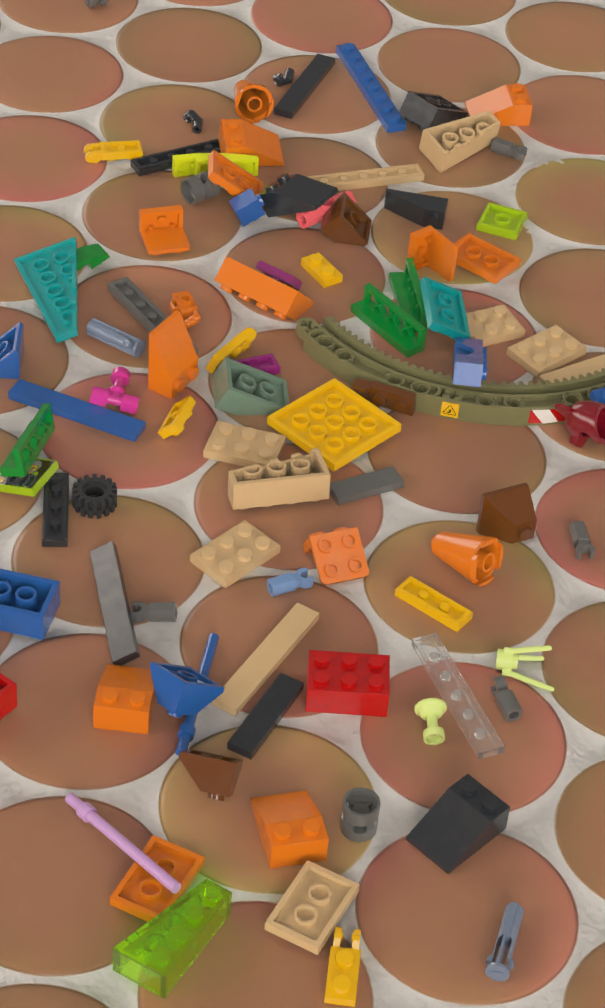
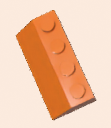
M227 256L214 279L221 284L220 289L230 294L235 291L239 293L238 298L248 303L252 299L256 301L255 306L264 311L270 308L274 310L273 315L283 320L286 317L292 320L297 319L314 304V301L299 291Z

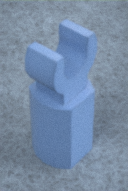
M300 568L294 574L290 572L268 579L267 590L272 597L296 591L299 587L303 589L311 588L314 578L313 576L306 578L308 569Z

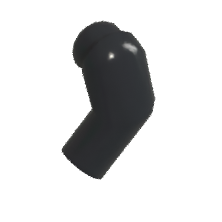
M287 68L284 76L282 73L275 74L273 76L274 84L279 87L291 84L293 82L294 70Z
M188 110V112L184 113L183 118L184 120L186 119V123L193 122L192 131L196 134L201 133L203 119L194 110Z

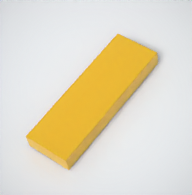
M412 576L408 577L395 589L396 597L456 632L463 628L473 617L472 611Z

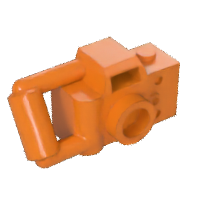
M190 291L172 293V300L169 304L170 315L175 310L179 311L187 329L200 322L201 316L198 312V306L195 304Z

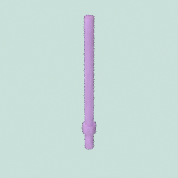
M69 793L66 796L65 802L76 810V814L86 823L90 822L173 894L180 891L181 884L97 814V809L89 802H83L74 793Z

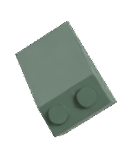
M225 357L212 375L215 408L233 415H271L289 404L287 381Z

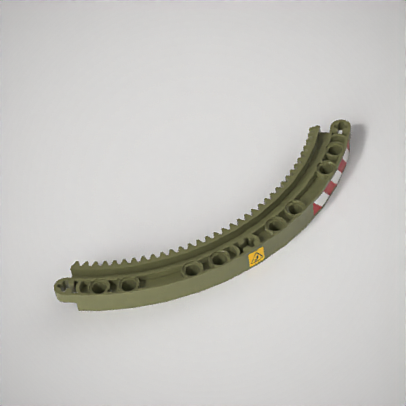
M309 317L300 318L296 322V334L304 341L303 351L335 376L351 385L354 380L360 378L416 393L415 411L442 418L505 426L565 423L566 418L555 409V404L562 403L571 407L577 401H591L590 393L605 387V368H602L601 372L595 370L594 375L588 372L586 377L580 374L578 379L571 376L570 381L566 378H563L562 382L554 379V383L546 380V383L543 384L539 380L535 385L531 381L528 382V385H525L522 381L519 382V385H516L511 381L507 385L505 381L497 384L493 380L490 384L487 380H483L481 387L452 384L453 378L449 373L446 376H443L441 371L434 374L433 369L425 371L423 366L417 369L416 364L409 366L408 361L401 363L400 358L393 360L392 354L385 356V351L377 352V347L371 348L370 343L364 344V339L357 340V335L351 336L352 331H346V327L340 326L339 321L335 322V317H324L323 325L321 326Z

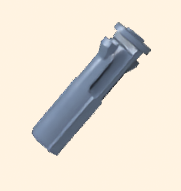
M95 318L86 327L87 335L122 350L135 358H139L145 350L146 344L144 340L129 335Z
M510 902L506 906L493 953L486 960L485 973L495 981L508 980L510 977L509 969L513 970L514 968L512 956L524 915V909L516 902ZM508 953L507 966H505L504 964Z

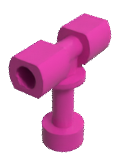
M124 367L114 368L110 378L113 386L108 389L93 386L89 403L106 407V403L120 406L119 411L136 415L140 397L126 394L123 389L129 383V370Z

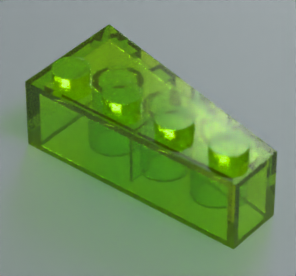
M205 879L113 948V971L164 999L231 914L232 892Z

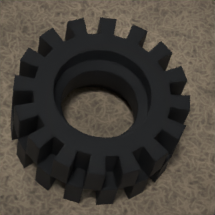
M92 474L91 478L85 475L84 480L81 477L77 479L72 488V506L75 508V512H80V515L83 517L88 514L90 519H93V515H97V519L101 518V514H104L105 517L109 516V512L113 513L117 507L116 483L112 482V479L109 477L105 480V475H101L98 478L97 474ZM98 495V496H100V497H89V496Z

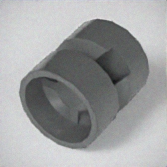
M208 170L196 176L184 178L181 181V193L185 201L190 205L202 202L204 199L213 198L220 193V185H215L210 181Z
M359 787L349 790L344 795L340 829L347 839L354 842H366L376 835L381 802L379 796L374 791Z

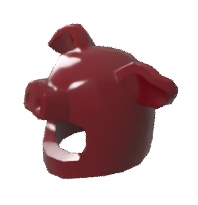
M581 400L575 402L571 407L562 403L554 405L555 409L566 418L565 427L571 435L569 440L571 445L583 448L590 437L596 444H605V404Z

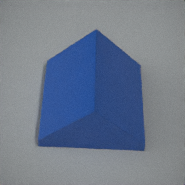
M21 322L0 336V378L20 379L24 355V327Z

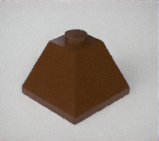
M343 192L323 216L321 229L324 235L330 237L334 243L366 246L372 220Z
M527 483L482 494L476 527L478 534L495 537L510 544L534 538L537 518Z
M193 749L180 751L179 758L200 791L208 793L207 798L224 801L225 797L233 795L243 760Z

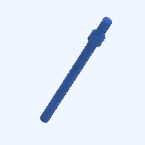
M211 633L208 636L198 671L206 677L209 675L219 636L216 633ZM197 714L195 716L186 715L184 723L179 727L177 734L179 740L175 751L178 756L180 751L188 749L189 743L194 739L196 732L194 725Z

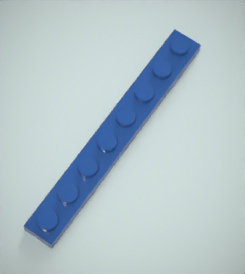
M345 43L343 45H336L337 55L386 132L405 131L406 122L355 44Z

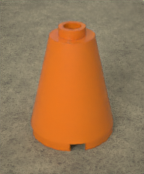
M240 80L235 84L234 107L237 115L242 120L249 123H258L271 114L274 100L271 92L265 86L248 80Z
M441 531L431 541L432 553L470 582L480 587L486 586L494 579V576L491 574L495 568L499 570L503 559V545L495 537Z

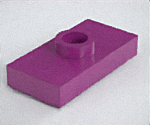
M258 261L255 267L271 276L270 278L286 283L298 290L302 285V281L263 261Z
M273 353L235 360L272 375L280 374L281 367Z

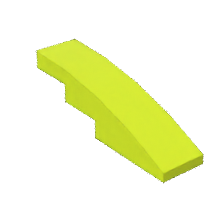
M210 153L172 155L173 176H196L201 172L207 171ZM220 153L253 176H258V156Z

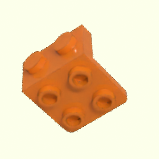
M182 205L139 209V232L149 255L181 253L190 250V244L183 229Z
M431 225L410 233L407 258H413L416 270L428 266L448 282L454 279L458 247Z
M340 527L329 533H324L323 531L310 534L309 538L303 543L305 554L313 553L319 580L322 585L364 578L369 574L358 527L349 529L347 527Z

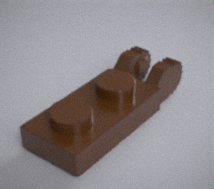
M360 378L353 381L352 387L354 392L370 403L413 416L415 413L416 393L376 381L372 382Z

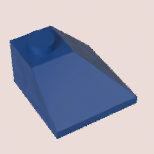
M151 662L150 664L157 703L167 709L166 713L177 718H182V715L195 716L224 691L225 687L192 667Z

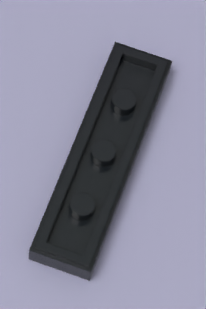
M54 473L44 485L42 547H68L69 473Z
M280 672L227 742V749L252 760L304 689V682Z

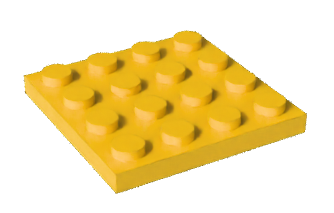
M336 378L267 416V424L280 434L285 435L287 439L308 454H310L311 449L319 448L327 467L333 472L399 433L402 425Z

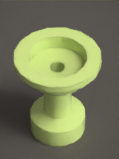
M423 699L414 707L416 715L427 721V728L423 731V741L427 745H439L445 741V731L443 728L438 727V719L447 710V704L442 699Z

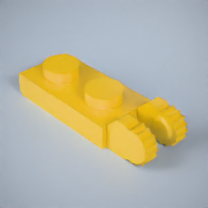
M139 140L89 143L83 149L85 160L89 163H98L100 160H132L143 157Z
M247 327L213 355L206 366V370L213 374L225 357L236 359L242 351H246L257 336L255 329Z
M335 926L334 942L330 948L324 1003L355 1007L361 950L359 949L361 930L354 929L352 933V948L340 947L343 937L342 927Z

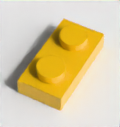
M319 252L301 258V266L323 288L342 282L343 275Z
M191 395L172 406L157 432L163 439L171 435L177 436L185 428L184 423L192 415V409L196 404Z

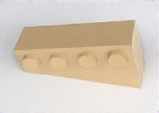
M491 111L427 128L422 132L419 149L441 173L491 145L494 138L498 136L501 122Z
M319 448L311 449L310 454L302 456L301 453L292 454L291 459L280 461L278 458L269 460V463L262 467L254 464L228 471V498L233 510L295 504L307 501L317 502L329 499L331 474Z

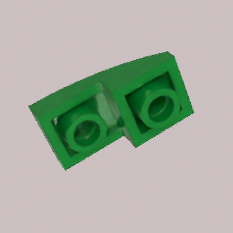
M99 244L77 248V271L86 265L93 269L110 256Z

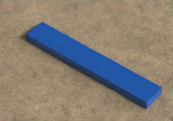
M21 379L8 392V399L40 409L43 403H50L52 414L133 442L146 429V422Z

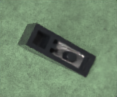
M386 189L385 209L422 227L431 225L435 229L443 230L447 214V198Z

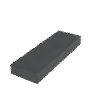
M394 466L332 482L330 483V494L337 505L403 488L404 480Z

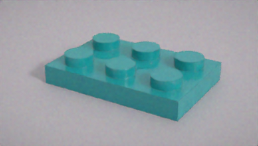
M424 276L420 281L428 328L434 332L447 335L454 340L456 337L470 338L462 291Z

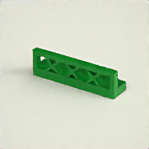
M406 258L404 272H389V283L395 303L427 328L420 280L413 258Z
M371 283L366 284L363 300L351 304V312L406 358L424 351L427 328ZM372 295H373V297H374L376 303H375L373 300H371ZM414 329L418 332V337L416 336Z
M43 403L1 465L0 472L2 477H25L55 430L50 403Z

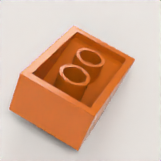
M514 83L504 85L465 102L468 116L491 111L501 122L500 126L530 125L533 105L525 84Z
M221 119L218 134L221 153L258 156V166H284L278 134L242 119Z
M177 310L149 333L148 389L169 399L182 392L186 385L197 378L199 373L197 353L181 313Z
M107 664L98 684L93 704V728L140 734L149 733L156 700L150 669Z
M306 790L251 798L252 809L269 869L305 864L307 860L311 862L327 860L329 837L322 815Z

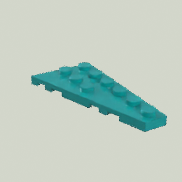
M76 237L15 258V266L56 343L78 336Z

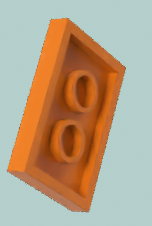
M213 150L209 154L208 178L212 183L225 188L232 196H238L250 188L255 195L264 191V182L217 151Z
M471 233L466 234L454 243L458 247L456 265L494 284H497L518 268L521 263V258Z
M153 835L142 852L181 884L180 891L173 894L135 861L110 896V905L163 928L205 865V857Z

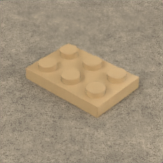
M505 305L466 313L470 338L483 340V347L525 336V329Z
M554 325L508 347L506 355L533 376L539 378V375L551 372L586 355L587 347L562 328Z
M217 420L203 450V457L244 467L254 464L262 467L267 465L269 460L280 458L286 444V436Z
M244 520L190 554V562L226 589L279 554L280 545Z
M307 860L266 920L264 930L318 955L334 931L335 926L338 925L358 894L360 884Z

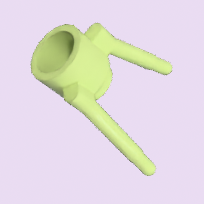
M552 646L498 648L496 670H502L503 676L513 677L550 692L554 691V687L512 671V669H517L518 661H544L543 656L519 655V653L550 651Z

